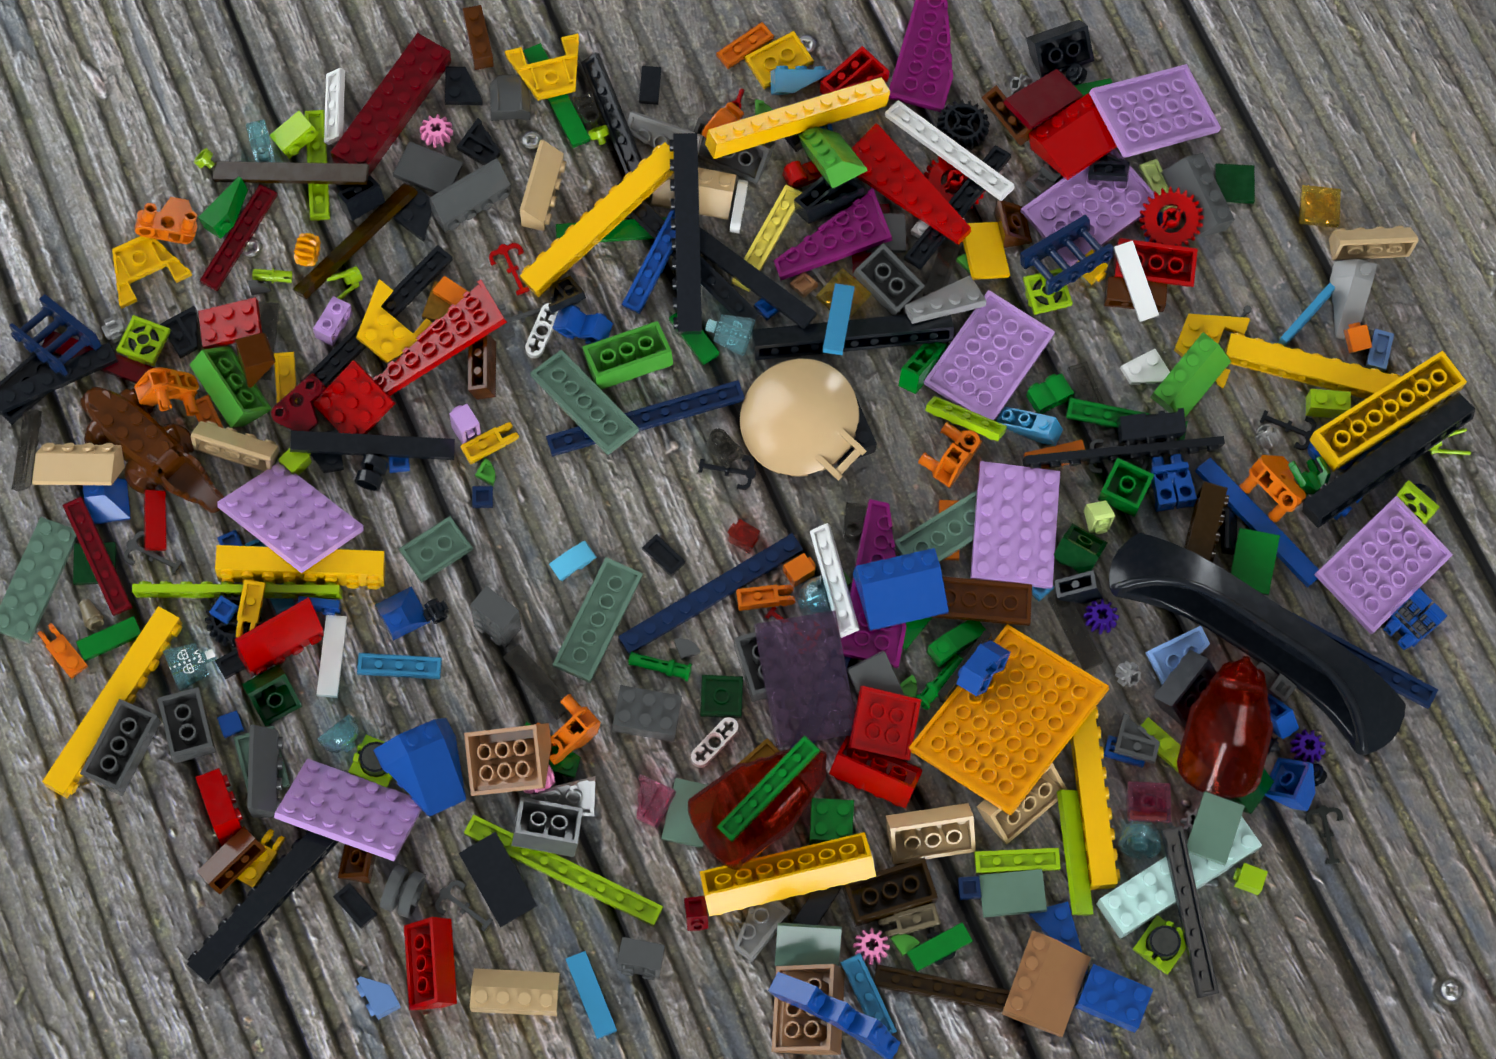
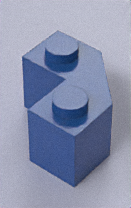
M570 305L558 311L552 328L566 338L574 340V337L585 339V344H591L609 338L614 323L608 320L607 316L602 313L586 315L580 311L579 307Z
M991 640L980 644L966 664L960 668L956 684L975 696L985 693L993 675L1004 670L1011 652Z

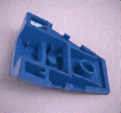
M447 718L433 719L395 736L373 750L382 769L397 781L400 788L403 787L412 796L411 799L429 817L466 800L456 736Z

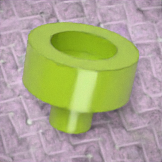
M607 125L591 129L588 133L591 140L597 139L599 145H603L606 143L605 136L609 134Z
M205 148L197 155L194 163L199 168L206 165L211 169L215 164L211 160L213 153Z

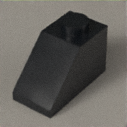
M1094 570L1054 580L1058 600L1085 604L1103 599L1101 583Z

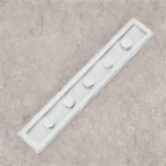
M826 523L810 530V535L838 636L843 638L860 629L831 526Z

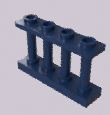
M1083 215L1020 253L1021 265L1024 269L1035 266L1047 280L1046 293L1050 295L1060 291L1070 282H1075L1082 275L1092 272L1102 263L1110 261L1113 257V245L1110 243L1102 247L1089 233L1090 219ZM1083 237L1096 252L1086 257L1073 241ZM1067 247L1079 262L1070 267L1057 250ZM1050 256L1063 271L1053 276L1041 260Z
M44 294L39 298L43 307H41V311L20 329L13 323L9 325L12 331L11 336L16 342L19 343L21 341L30 353L35 352L41 362L49 363L50 368L55 373L60 372L66 376L68 373L64 364L85 346H90L96 351L102 345L96 333ZM47 316L54 318V321L34 338L27 335L31 329ZM59 326L66 327L67 330L48 347L43 348L39 344ZM72 336L79 337V341L58 359L52 355L54 351Z

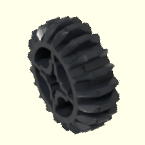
M962 99L960 104L954 101L952 105L947 104L946 108L941 110V115L938 116L937 129L965 149L969 147L972 150L974 145L979 147L981 142L985 141L990 123L987 121V114H984V108L978 109V103L972 106L971 100L968 101V104H965ZM950 119L953 120L954 124L952 129L948 125ZM974 122H976L978 125V130L976 132H974L973 130Z
M224 593L223 597L239 606L242 593L238 597L234 593H231V597ZM207 610L206 614L209 617L205 618V622L208 623L206 626L207 631H211L210 637H216L215 641L217 643L223 641V646L225 647L229 642L232 647H235L236 633H225L224 631L236 630L237 624L232 622V620L228 624L220 621L221 624L217 626L218 619L210 615V610ZM238 610L233 616L235 619H237ZM248 623L243 628V634L249 631L251 623Z

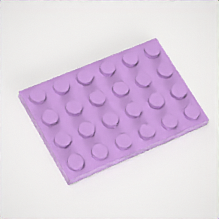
M1187 64L1092 88L1089 92L1123 158L1218 133L1221 129Z
M1116 149L1109 152L1119 159H1124ZM1088 166L1069 180L1063 178L1021 208L1020 212L1043 238L1086 215L1090 219L1089 233L1103 246L1139 220V218L1143 217L1140 214V210L1145 211L1146 209L1142 204H1150L1147 197L1155 199L1154 192L1131 166L1128 182L1089 180L1090 166ZM1083 237L1073 241L1084 255L1091 249L1095 252ZM1067 247L1057 250L1070 267L1078 262V259Z
M988 290L984 295L986 306L976 308L924 380V385L954 404L995 421L1051 341L1055 331Z
M980 461L970 579L1032 584V587L1046 589L1053 587L1060 471L1040 468L1031 469L1024 466Z
M279 462L273 465L271 470L267 469L217 502L220 510L300 573H303L364 531L363 525L296 473H290Z
M1395 496L1314 575L1370 634H1373L1453 554L1398 496Z
M307 758L275 811L274 818L395 861L422 809L411 799V795L383 787L377 783Z

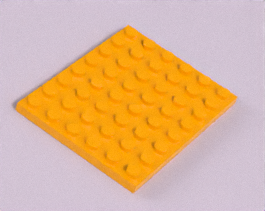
M1007 624L993 641L1011 652L1004 670L995 673L987 691L978 696L973 695L958 685L909 746V749L913 754L1011 816L1108 692L1109 685Z

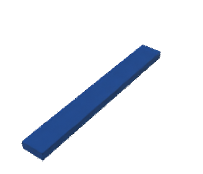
M1211 457L1195 470L1203 481L1228 488L1226 495H1229L1227 505L1251 530L1280 535L1276 556L1307 588L1318 580L1314 574L1319 569Z

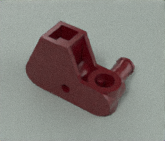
M314 373L310 374L272 408V419L276 423L294 431H311L319 424L312 402L327 387ZM297 398H300L301 400L299 404H296L295 402Z

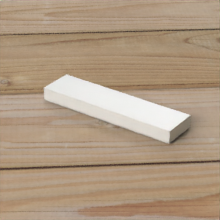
M342 68L326 74L324 143L328 145L339 141L343 136L345 70Z
M1130 241L1115 246L1113 249L1139 322L1159 316L1134 242Z
M326 615L316 693L319 697L338 698L347 616Z

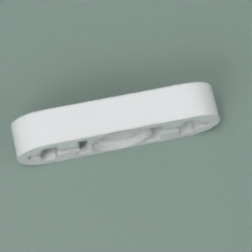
M738 180L729 231L732 233H740L748 188L747 180Z
M547 303L541 308L526 342L525 350L530 358H539L543 354L553 331L552 327L558 311L553 313L555 315H550L548 322L545 321L547 318L545 311H550L548 305L551 303ZM545 326L548 332L546 335H539L536 332L537 328ZM536 339L539 340V351L535 350L534 352H531L530 346L534 347Z
M731 717L724 718L692 751V764L698 768L707 766L737 734V721ZM725 724H733V731L728 730L724 734V737L726 738L724 740L721 734L725 730ZM713 737L718 738L721 742L717 748L711 747L708 743ZM705 745L706 749L708 750V752L704 755L705 761H696V754L698 753L699 755H701L705 751V748L703 747Z

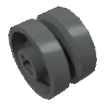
M396 864L383 891L380 908L391 912L397 907L398 915L410 918L422 895L426 874L414 871L409 876L408 867Z

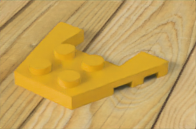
M578 34L561 37L565 51L564 56L527 64L522 47L505 51L506 58L538 101L576 92Z
M139 236L112 249L118 301L121 309L138 302L129 284L162 268L168 267L176 283L192 276L190 269L185 267L179 259L167 251L157 239Z
M379 279L356 339L384 362L389 363L402 355V351L406 347L409 349L417 341L416 338L432 322L426 318L414 333L408 330L381 307L393 293V290Z
M1188 314L1174 351L1183 357L1203 332L1216 343H1219L1223 330L1234 332V334H1245L1250 318ZM1227 368L1216 380L1217 385L1221 388H1224L1231 371Z

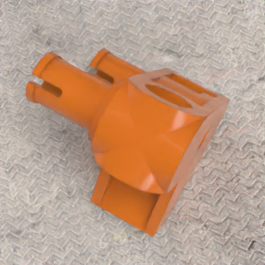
M170 197L160 212H157L155 204L147 203L144 206V210H140L137 213L135 233L142 237L189 244L194 240L198 228L196 222L197 214L192 211L189 200Z
M163 367L152 368L145 372L134 386L139 404L155 406L158 404L160 411H167L172 408L170 399H178L183 401L187 416H194L196 413H199L194 398L199 389V383L195 376L190 373Z
M947 421L940 433H943L955 441V443L950 445L940 462L924 452L918 464L933 472V478L951 488L978 451L983 440L979 438L976 432L960 431ZM966 441L971 442L973 445H967Z
M1262 455L1249 469V476L1240 484V488L1244 493L1249 494L1259 484L1278 503L1268 513V517L1277 523L1286 512H1293L1303 503L1306 494L1294 481L1295 477L1289 469V462L1283 456Z
M571 694L565 696L560 703L563 704L572 717L550 736L551 750L549 760L554 765L561 762L573 750L585 746L598 734L601 723L588 707H581ZM580 726L584 728L582 732H575ZM553 746L559 747L557 754L551 753Z

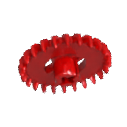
M938 156V163L933 159L931 161L932 167L930 165L927 166L928 173L925 172L924 176L949 202L954 195L947 192L956 193L969 177ZM949 172L946 183L941 185L942 176ZM983 193L974 204H979V199L984 197Z
M1170 186L1168 193L1163 188H1161V195L1154 191L1155 199L1148 196L1147 200L1150 204L1143 203L1142 205L1146 210H1140V214L1144 217L1139 218V222L1145 223L1140 229L1147 230L1143 236H1151L1149 242L1156 241V243L1177 246H1182V243L1189 246V239L1195 241L1196 238L1193 234L1200 235L1201 232L1197 228H1202L1203 223L1198 221L1203 220L1204 216L1198 215L1203 211V208H1196L1199 205V201L1192 202L1194 199L1193 194L1187 197V190L1180 194L1179 187L1173 193ZM1167 206H1177V208H1168L1164 211L1163 223L1159 226L1157 215L1160 210ZM1184 212L1186 223L1183 228L1174 233L1165 232L1168 228L1174 229L1180 224V215ZM1168 215L1170 217L1175 215V221L1173 219L1168 221Z

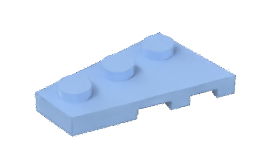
M1199 626L1145 653L1161 685H1163L1169 674L1177 667L1182 657L1189 650L1201 654L1210 645V642L1203 628Z

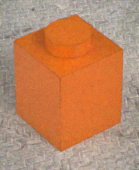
M1360 322L1349 324V329L1343 330L1349 353L1372 348L1367 324L1361 326Z
M805 553L784 564L783 573L794 588L814 576L816 565L811 557L807 558Z

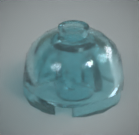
M821 575L807 580L801 587V597L797 598L800 608L805 609L807 614L816 618L833 615L831 607L828 605L829 600Z
M348 714L317 738L323 748L331 753H339L343 750L347 753L356 746L354 742L358 738L359 728L354 718Z
M1131 821L1121 830L1119 837L1120 850L1129 857L1141 859L1140 855H1148L1147 858H1152L1161 851V833L1156 825L1151 822Z

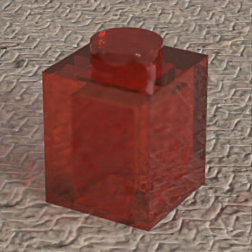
M739 519L736 524L733 523L727 532L729 534L728 542L750 554L760 538L761 531Z

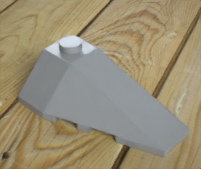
M1361 259L1334 262L1329 281L1335 286L1331 297L1334 310L1335 338L1346 341L1343 330L1349 329V324L1357 322L1361 324L1377 264Z

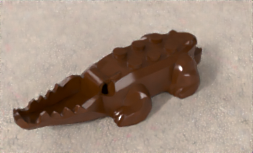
M92 387L83 395L81 406L91 419L86 428L84 442L93 443L94 445L106 443L121 445L124 461L127 462L124 475L131 488L144 494L145 490H155L157 485H161L167 491L187 501L201 505L210 513L220 511L217 502L223 499L224 495L215 487L200 461L194 456L189 455V452L192 453L194 449L191 433L186 428L174 423L161 426L150 416L155 406L139 404L134 388L125 389L117 394L101 387ZM159 468L163 471L161 474L158 473Z

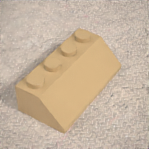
M544 140L539 142L520 207L521 226L545 231L546 225H550L552 218L550 210L551 207H555L557 200L555 192L560 190L562 183L560 175L565 172L567 162L564 161V153Z
M698 167L700 215L729 219L737 175ZM674 174L653 192L651 205L671 209V199L675 198L674 191H670V179H674Z
M1395 226L1393 228L1376 227L1374 229L1360 227L1354 230L1340 228L1333 231L1329 238L1332 260L1409 257L1419 241L1412 228H1404V226Z
M200 421L191 434L194 450L263 472L267 469L271 470L279 455V446L274 441L265 439V441L259 440L256 436L249 433L245 435L237 433V430L230 427L224 429L211 421L206 423Z
M45 443L35 456L32 483L33 485H112L125 468L122 447L112 443L94 445L93 443H85L83 445H74V443H65L63 445Z
M1052 763L1011 816L987 800H983L976 807L990 828L1005 844H1008L1058 801L1057 791L1067 790Z
M969 803L886 815L887 835L893 864L911 862L924 857L925 859L976 852L974 816Z
M474 968L470 1010L471 1012L557 1016L560 973Z

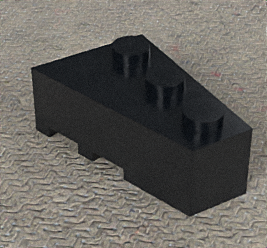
M822 176L794 199L795 212L810 224L852 206L855 200L865 196L864 187L853 178L832 189Z
M1178 408V411L1173 413H1165L1164 410L1158 411V414L1146 415V413L1120 416L1117 419L1119 444L1127 446L1137 445L1138 442H1145L1147 444L1163 440L1165 442L1177 441L1186 433L1184 408Z

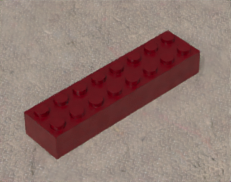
M417 33L331 151L333 163L368 164L370 167L368 176H370L443 75L446 66L450 65V51Z

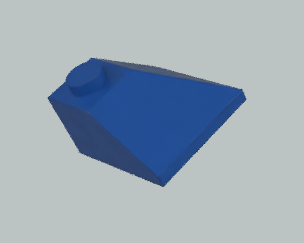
M117 478L112 485H83L84 501L94 524L131 519L128 484L125 479Z
M412 586L375 604L393 641L430 623V621H426L423 615L424 609Z
M1278 757L1270 774L1274 783L1265 796L1289 808L1308 811L1315 796L1313 764Z

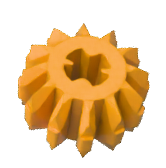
M301 233L299 235L294 250L296 264L305 267L316 264L321 249L319 236L312 233Z

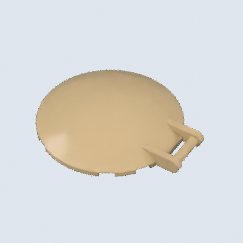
M812 359L784 361L762 373L745 395L740 412L742 438L751 455L761 465L775 473L791 476H808V474L817 471L821 472L826 469L839 481L846 469L860 455L863 456L867 452L854 440L859 423V406L856 394L848 380L838 370L826 363ZM851 447H853L854 450L851 452V454L835 469L833 466L844 456V454Z

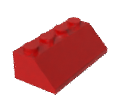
M1119 238L1116 246L1130 241L1134 242L1147 281L1194 287L1197 248ZM1115 255L1114 277L1124 278Z
M847 736L836 755L829 774L837 780L850 783L857 789H863L872 793L877 798H883L897 807L906 809L923 769L900 759L848 748L850 737Z
M429 917L404 925L409 1010L411 1011L444 1008L457 1004L452 919Z

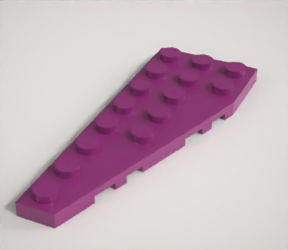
M915 0L889 87V99L899 100L903 103L940 113L945 108L953 80L947 0Z
M869 499L855 567L896 557L889 503ZM853 577L850 597L860 630L840 638L837 654L865 660L881 651H885L891 666L898 668L906 632V623L869 631Z

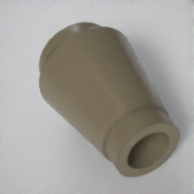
M90 599L82 600L79 603L85 627L92 631L101 628L104 625V616Z

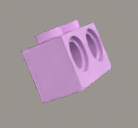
M333 296L313 328L315 338L334 346L353 314L351 305Z

